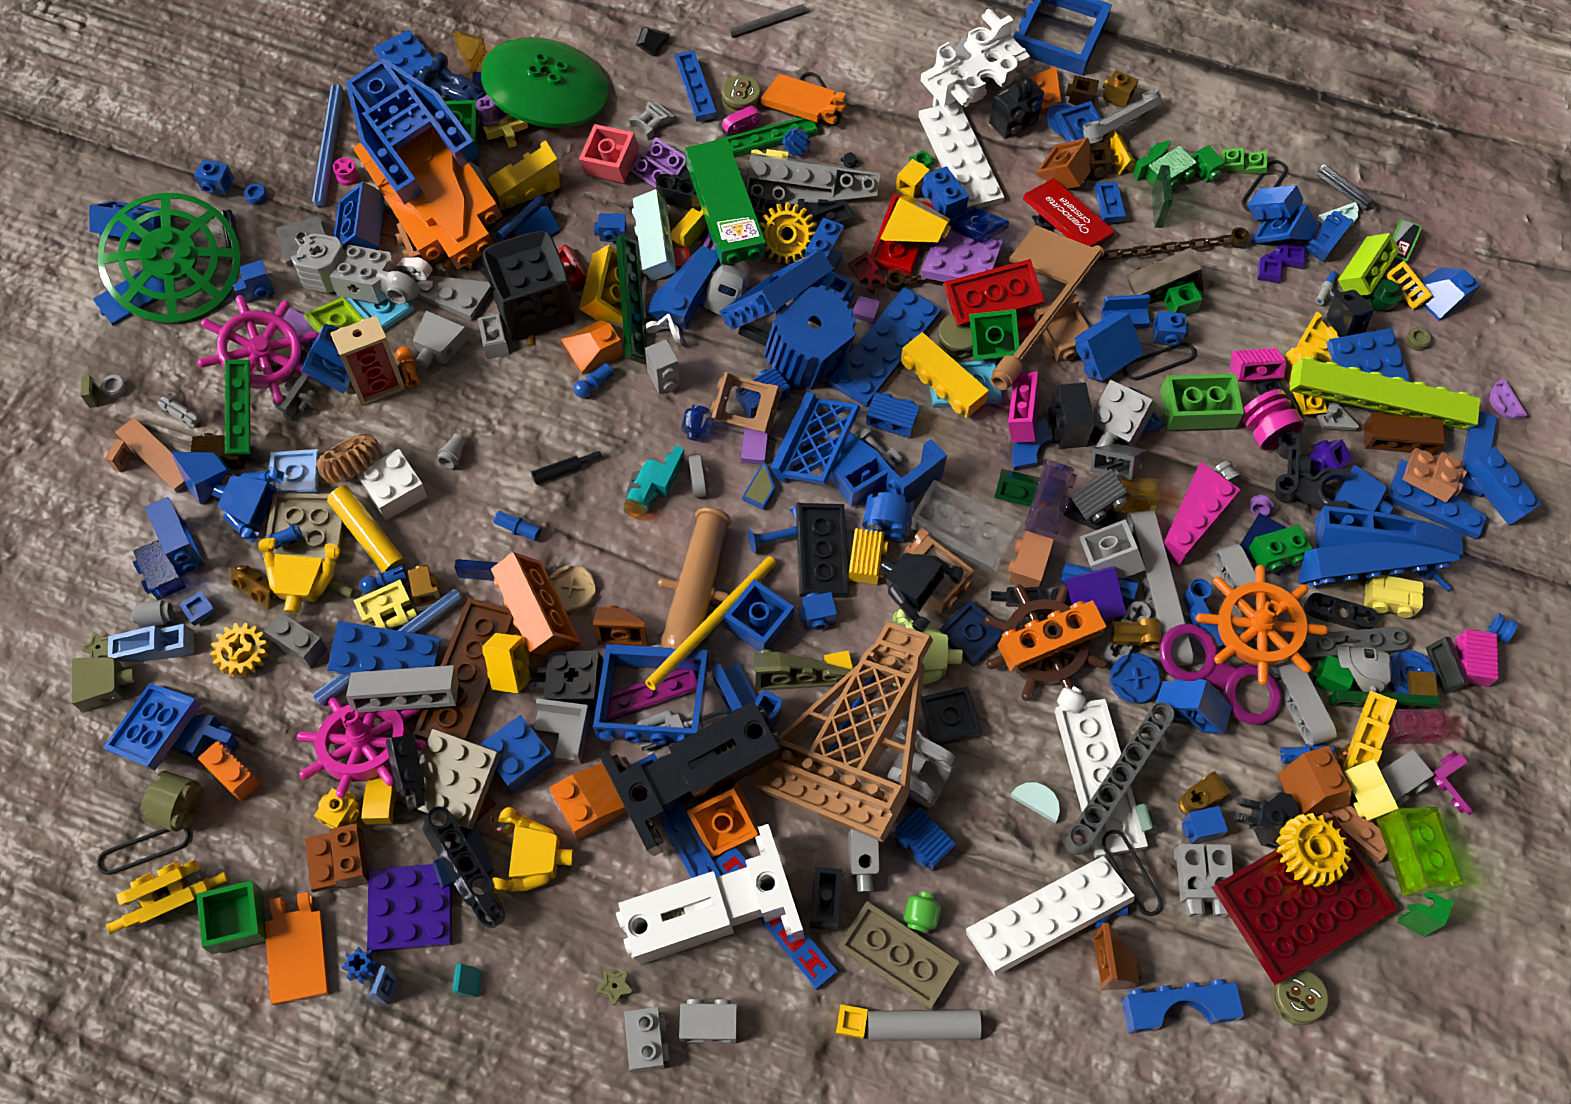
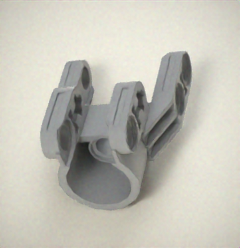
M880 706L871 709L873 716L886 712ZM901 719L893 734L905 742L908 722ZM882 722L876 724V726L880 727ZM918 729L908 797L931 809L953 770L954 765L952 763L955 756L943 747L924 738ZM899 753L885 780L900 785L904 759L903 753Z

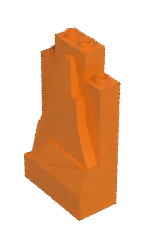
M432 127L395 150L424 192L405 205L363 145L359 143L353 147L426 262L446 252L458 270L483 255V250L494 244L485 227L502 218L501 211L471 165L468 163L461 167Z

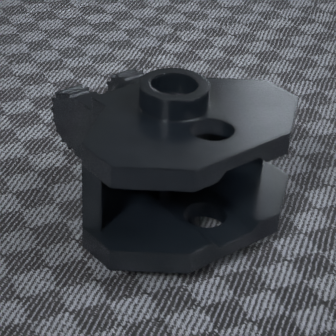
M1284 792L1271 794L1259 802L1240 797L1237 800V805L1252 809L1251 816L1237 813L1234 816V821L1249 825V829L1254 830L1261 846L1268 848L1280 847L1281 845L1276 842L1278 837L1281 836L1279 832L1286 825L1288 819H1294L1298 816L1299 809L1292 795Z

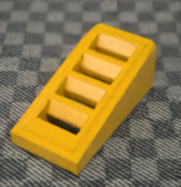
M1405 261L1385 274L1386 279L1393 280L1398 284L1408 277L1412 279V281L1402 287V298L1413 310L1432 296ZM1404 270L1406 274L1395 281L1394 277ZM1416 283L1418 287L1407 295L1404 291ZM1419 291H1422L1424 293L1415 301H1412L1410 299Z

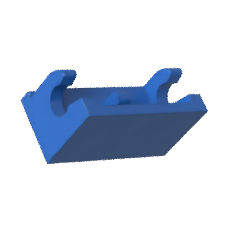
M1333 211L1304 246L1306 247L1305 251L1324 262L1348 231L1354 220L1347 218L1338 211Z

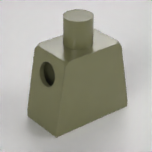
M72 658V704L81 712H87L122 700L124 697L123 685L137 682L135 669L123 670L122 665L115 658Z

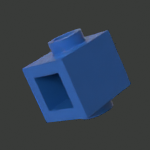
M831 592L823 594L811 593L802 598V607H798L800 621H805L807 630H823L830 625L836 624L837 612Z

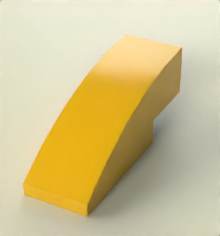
M384 750L375 751L378 755H380ZM380 775L366 781L361 817L365 824H393L394 804L398 797L395 784L393 786L386 785Z

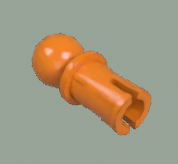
M400 347L395 353V358L399 362L398 368L402 371L405 386L413 388V381L416 386L420 384L416 372L417 363L413 360L414 353L409 347Z

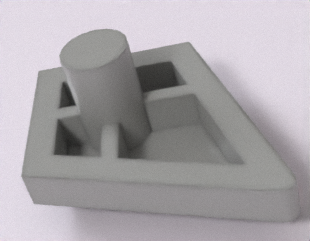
M1337 402L1326 404L1327 413L1315 414L1322 429L1357 430L1359 427Z

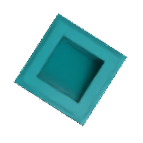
M457 963L453 983L454 993L458 997H478L481 970Z

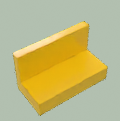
M692 208L671 231L672 245L674 247H690L707 228L702 210L699 212Z

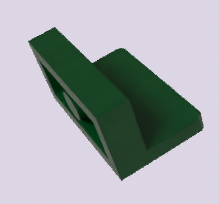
M1001 469L994 498L1041 509L1048 480Z

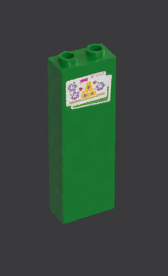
M728 139L685 147V163L721 265L736 264L741 261L764 257L766 242Z

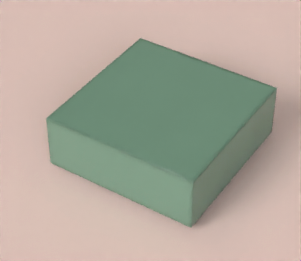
M1144 803L1135 806L1142 832L1148 835L1158 833L1159 830L1152 808Z

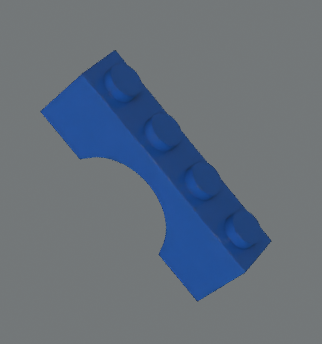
M1226 979L1210 981L1209 986H1200L1199 982L1184 984L1183 989L1173 990L1172 985L1157 987L1156 992L1146 993L1145 989L1130 990L1129 995L1122 999L1128 1034L1156 1031L1162 1026L1163 1018L1168 1008L1175 1005H1187L1195 1008L1202 1013L1209 1024L1238 1021L1244 1017L1236 982L1227 983Z

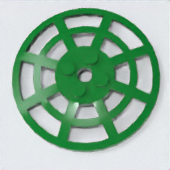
M159 193L139 198L115 214L107 224L100 239L98 266L105 287L113 299L125 310L147 321L160 324H179L201 318L225 302L234 289L233 284L237 283L239 278L241 251L234 229L216 208L193 196L181 193ZM161 199V210L146 213L135 221L125 215L143 203ZM171 199L191 201L208 211L197 218L187 212L171 209ZM161 216V228L148 232L140 226L149 219ZM171 216L181 217L192 223L182 231L171 227ZM216 217L226 229L232 249L217 248L215 238L205 224ZM119 221L127 229L120 239L118 252L104 255L108 235ZM201 229L207 237L210 247H196L190 237ZM133 232L143 239L139 250L125 251L127 241ZM173 250L174 256L171 259L162 258L163 252ZM198 257H210L209 266L202 276L194 269ZM218 257L233 258L230 276L224 287L219 291L209 282L216 271ZM140 260L144 271L136 280L130 274L126 261ZM119 262L123 276L131 285L123 296L116 291L110 282L105 264ZM188 276L196 283L188 289L175 292V281L182 280ZM153 277L164 282L165 293L150 290L144 287V285ZM201 289L205 290L213 298L198 309L186 313H177L176 300L190 297ZM140 292L147 297L166 301L168 314L148 312L134 306L130 302Z

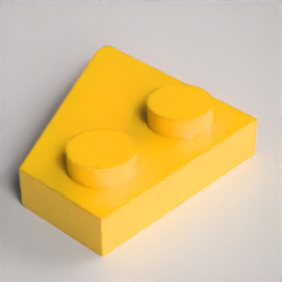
M1316 312L1296 347L1315 346L1318 359L1324 362H1332L1326 342L1339 336L1332 326L1327 327L1321 320L1322 315Z

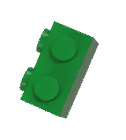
M1299 524L1255 537L1249 546V550L1257 566L1263 565L1265 572L1270 571L1273 573L1290 564H1293V566L1302 564L1305 551L1312 550V547Z

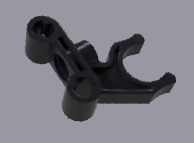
M1291 430L1282 432L1278 438L1277 451L1280 457L1288 459L1287 474L1279 476L1276 480V498L1281 502L1288 503L1297 497L1320 510L1324 506L1348 508L1349 503L1347 501L1335 502L1327 499L1322 493V487L1330 480L1348 481L1350 470L1347 468L1333 469L1328 467L1320 471L1316 476H1311V457L1300 456V436Z

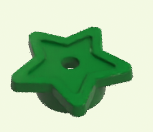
M925 151L918 152L915 156L909 157V161L914 159L919 163L924 162L922 164L930 169V173L931 165L936 162V159L931 158V155Z

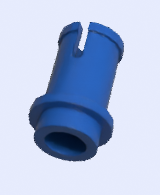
M290 524L289 528L269 535V538H275L276 544L274 549L277 550L291 542H300L299 539L303 538V534L298 524Z

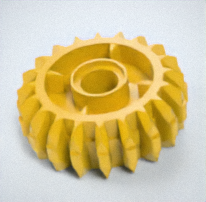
M790 203L785 204V210H783L781 204H777L778 212L776 213L773 208H770L769 212L772 216L763 215L767 223H759L760 227L765 228V231H762V234L765 236L764 240L768 245L765 247V252L770 249L772 250L769 255L770 259L774 258L777 254L778 263L782 261L783 257H785L786 264H790V257H793V261L796 262L799 260L798 254L801 258H804V250L807 249L811 236H814L816 232H811V228L817 226L816 222L811 224L808 222L813 218L812 214L805 218L803 215L807 209L803 208L800 213L797 212L799 209L798 204L794 205L793 210H791ZM785 227H790L793 230L794 234L790 240H786L782 235Z
M1313 813L1302 814L1294 819H1290L1279 832L1281 836L1276 841L1281 846L1278 847L1276 852L1283 855L1280 862L1287 864L1286 872L1293 871L1295 873L1294 880L1302 878L1304 885L1312 883L1314 887L1328 886L1333 881L1336 882L1341 879L1343 873L1347 871L1348 866L1346 864L1349 863L1351 858L1346 854L1349 853L1351 848L1344 845L1347 838L1339 835L1341 828L1334 829L1332 827L1333 820L1325 822L1323 815L1315 817Z

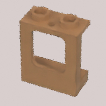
M724 372V376L720 377L717 389L719 393L717 400L715 399L711 406L712 418L770 434L783 389L776 385H768ZM737 386L761 394L755 418L748 419L726 412V405L732 387Z

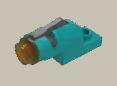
M675 445L672 453L667 454L664 464L649 459L640 471L632 473L624 502V512L628 516L641 519L642 515L647 513L649 506L657 495L667 499L685 461L684 448Z

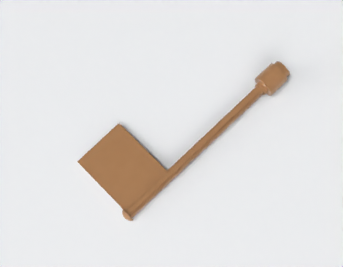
M1035 225L1010 256L1009 261L1013 263L1031 259L1035 272L1067 285L1013 356H1004L993 370L991 383L994 387L1005 390L1012 386L1023 371L1021 361L1098 259L1104 256L1105 251L1101 246L1097 245L1092 248Z

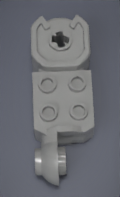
M313 233L303 237L305 243L298 249L297 255L291 256L297 274L305 289L324 293L334 291L337 296L377 304L387 298L396 304H404L406 301L417 298L420 294V287L412 277L396 271L390 252L348 245L346 250H344L341 241L337 237Z

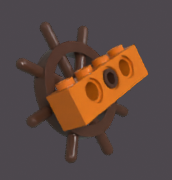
M1018 584L1015 586L1014 591L1022 606L1011 615L1008 622L990 615L984 618L986 625L1004 631L998 643L1002 655L988 660L986 665L988 669L992 670L1007 664L1010 672L1015 671L1026 679L1021 698L1024 701L1031 699L1036 683L1043 685L1061 683L1063 688L1069 687L1072 689L1073 684L1070 678L1077 673L1084 662L1101 669H1105L1108 666V662L1105 659L1088 653L1089 639L1101 635L1106 629L1103 616L1100 615L1093 600L1087 603L1079 601L1070 607L1067 606L1065 601L1069 592L1066 584L1060 586L1055 600L1039 599L1030 601L1024 587ZM1037 613H1049L1048 619L1040 621ZM1028 617L1030 622L1025 625V628L1017 626L1020 621ZM1025 639L1031 643L1023 645L1022 640ZM1057 653L1072 657L1074 660L1064 668ZM1046 657H1048L1054 671H1041Z

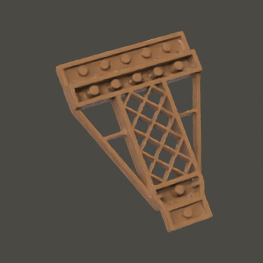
M887 622L876 642L865 651L858 665L779 735L784 747L780 749L782 757L759 769L751 786L760 792L884 842L909 796L925 670L922 660L933 642L931 635ZM875 675L877 682L864 687L866 680ZM897 683V690L885 694L884 687ZM880 690L881 697L872 701L868 700L867 694ZM839 697L828 717L820 715ZM863 697L864 704L852 709L855 700ZM894 700L892 706L890 707L888 702ZM911 703L906 744L902 745L890 739ZM884 704L886 712L873 716L871 709ZM864 712L868 713L869 719L856 723L855 716ZM850 719L852 726L840 731L839 728L843 721ZM813 720L824 724L810 750L790 743ZM882 722V724H881V726L879 727V729H877L876 724ZM872 726L874 734L861 739L859 731ZM855 734L857 741L844 746L842 739ZM838 741L840 748L827 753L830 744ZM870 744V746L868 747V749H867V751H866V753H865L864 747ZM859 749L861 757L849 761L847 754ZM886 749H892L904 754L900 785L872 774ZM842 756L844 763L834 759Z

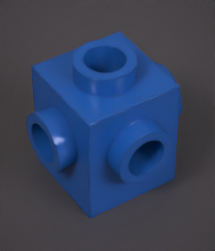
M202 160L199 168L195 171V179L201 191L206 193L227 195L234 180L228 164L218 161Z
M1158 311L1153 323V343L1169 346L1181 345L1184 337H1187L1189 333V323H1186V314L1173 311Z

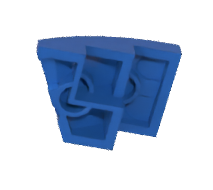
M324 324L306 357L301 372L344 394L348 389L350 378L330 334L340 327Z

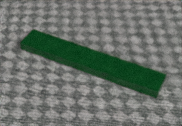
M619 235L616 237L625 355L627 359L644 364L646 363L645 348L647 347L638 242Z

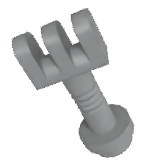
M862 426L855 433V436L876 450L891 469L896 467L895 463L899 465L903 461L893 448L885 452L871 436L873 430L870 427Z

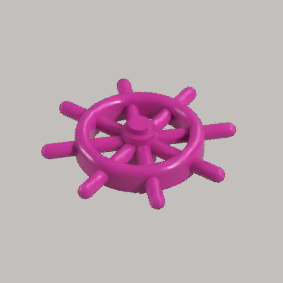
M239 295L236 297V303L240 314L231 318L224 326L208 319L201 321L203 328L219 336L217 355L201 358L197 364L201 368L220 364L225 372V360H238L248 357V360H250L251 388H269L274 402L281 404L283 396L279 385L289 380L295 372L307 375L301 372L303 367L300 364L301 344L315 341L319 333L313 331L301 335L297 334L292 325L283 319L290 308L288 301H282L274 314L266 311H250L244 296ZM255 325L267 326L262 336H259ZM246 327L250 339L235 332ZM276 330L285 337L284 339L270 342ZM229 340L245 347L230 352L227 350ZM290 347V359L275 352V350ZM269 359L284 367L273 373ZM257 367H259V372L263 371L264 375L251 374L253 370L256 371Z
M330 698L328 704L334 713L323 722L318 732H299L297 734L298 741L315 743V752L319 759L299 773L300 778L306 780L325 770L334 778L341 780L336 796L343 799L348 793L351 782L365 781L380 775L386 785L393 786L395 784L393 774L389 770L391 764L386 746V740L389 738L379 736L392 728V737L406 736L407 732L403 722L419 713L421 708L404 709L399 713L396 710L358 713V711L351 709L349 704L343 707L337 698ZM375 718L385 720L384 722L372 728ZM343 727L346 728L345 734H336ZM415 739L417 750H424L426 742ZM330 744L343 745L329 754ZM375 747L386 748L380 755L374 750ZM350 754L347 764L337 762ZM361 756H366L369 760L359 764Z

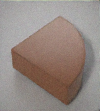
M924 528L920 529L914 535L916 540L910 546L907 545L904 552L911 554L927 535L929 536V533Z

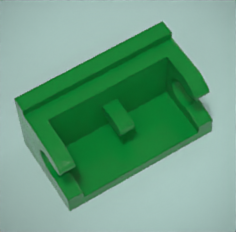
M1427 892L1424 896L1427 899H1431L1434 904L1429 907L1421 903L1417 905L1408 904L1406 908L1409 912L1405 915H1400L1397 923L1425 937L1446 925L1454 900L1450 898L1445 899L1435 893Z

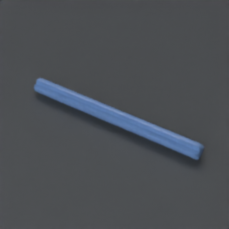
M333 84L330 90L312 198L314 205L317 207H323L326 203L344 91L340 84Z
M451 590L398 631L419 634L463 600L462 596L457 590ZM339 674L313 693V698L320 706H323L330 698H334L348 687L350 676Z

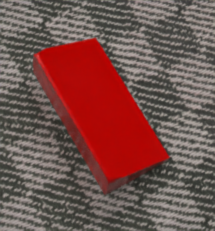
M564 244L558 249L567 274L568 283L571 290L585 285L588 271L574 249Z

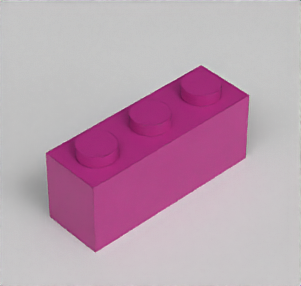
M1021 372L1013 383L1008 420L1012 442L1036 441L1041 396L1038 372Z

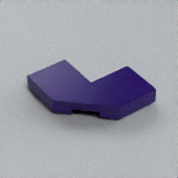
M1282 244L1270 254L1262 256L1258 262L1257 280L1280 283L1282 279V266L1303 269L1306 247Z

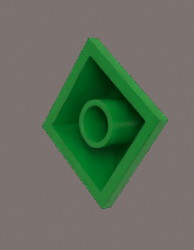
M1016 309L969 314L974 361L1002 360L1004 356H1013L1019 348Z

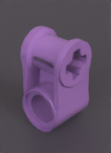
M488 95L476 101V107L480 111L479 122L483 126H493L509 115L500 109Z

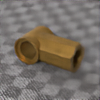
M1145 618L1138 622L1112 621L1110 641L1112 645H1139L1140 648L1146 650L1157 649L1162 641L1160 620Z

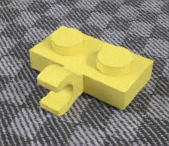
M507 115L493 126L481 125L487 140L504 135L509 148L517 146L514 132L528 128L527 122L511 115Z

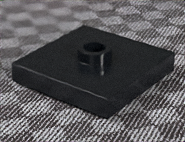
M968 686L921 696L920 707L930 741L937 745H944L982 736L983 732Z

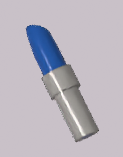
M1332 271L1326 281L1323 282L1315 300L1318 305H1323L1328 293L1332 291L1337 278L1336 271Z

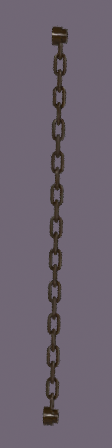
M1237 227L1233 229L1230 235H1222L1215 238H1198L1183 242H1166L1152 246L1142 245L1121 250H1105L1104 256L1100 257L1098 261L1116 260L1131 256H1148L1161 252L1172 253L1186 250L1190 247L1191 249H1203L1210 246L1232 245L1240 248L1247 243L1249 232L1245 228ZM1224 238H1230V242H1224ZM1204 241L1203 245L1195 246V242ZM1175 245L1174 249L1166 250L1167 246ZM1146 248L1145 253H1137V249ZM1117 252L1116 256L1108 257V253ZM996 264L995 267H1001L1009 264ZM897 270L891 271L887 275V286L892 291H898L903 286L942 281L928 278L917 280V278L923 277L921 275L904 276L902 272ZM911 278V282L904 283L905 279Z

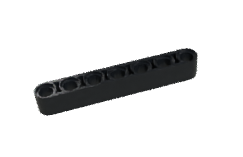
M666 173L660 174L656 178V190L666 200V204L687 209L693 208L699 212L702 210L691 179ZM748 193L758 223H767L763 215L766 214L771 217L770 208H773L777 213V204H781L783 210H785L787 202ZM790 203L791 210H793L795 204ZM799 206V209H798L797 212L800 213V211L802 210V208ZM785 227L782 231L794 234L790 227Z

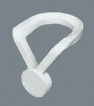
M669 314L659 321H651L645 325L646 332L656 333L660 329L670 328L677 345L683 344L680 329L676 324H673Z

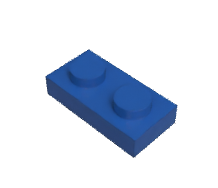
M1117 181L1096 183L1094 190L1102 220L1105 223L1124 222L1126 215Z

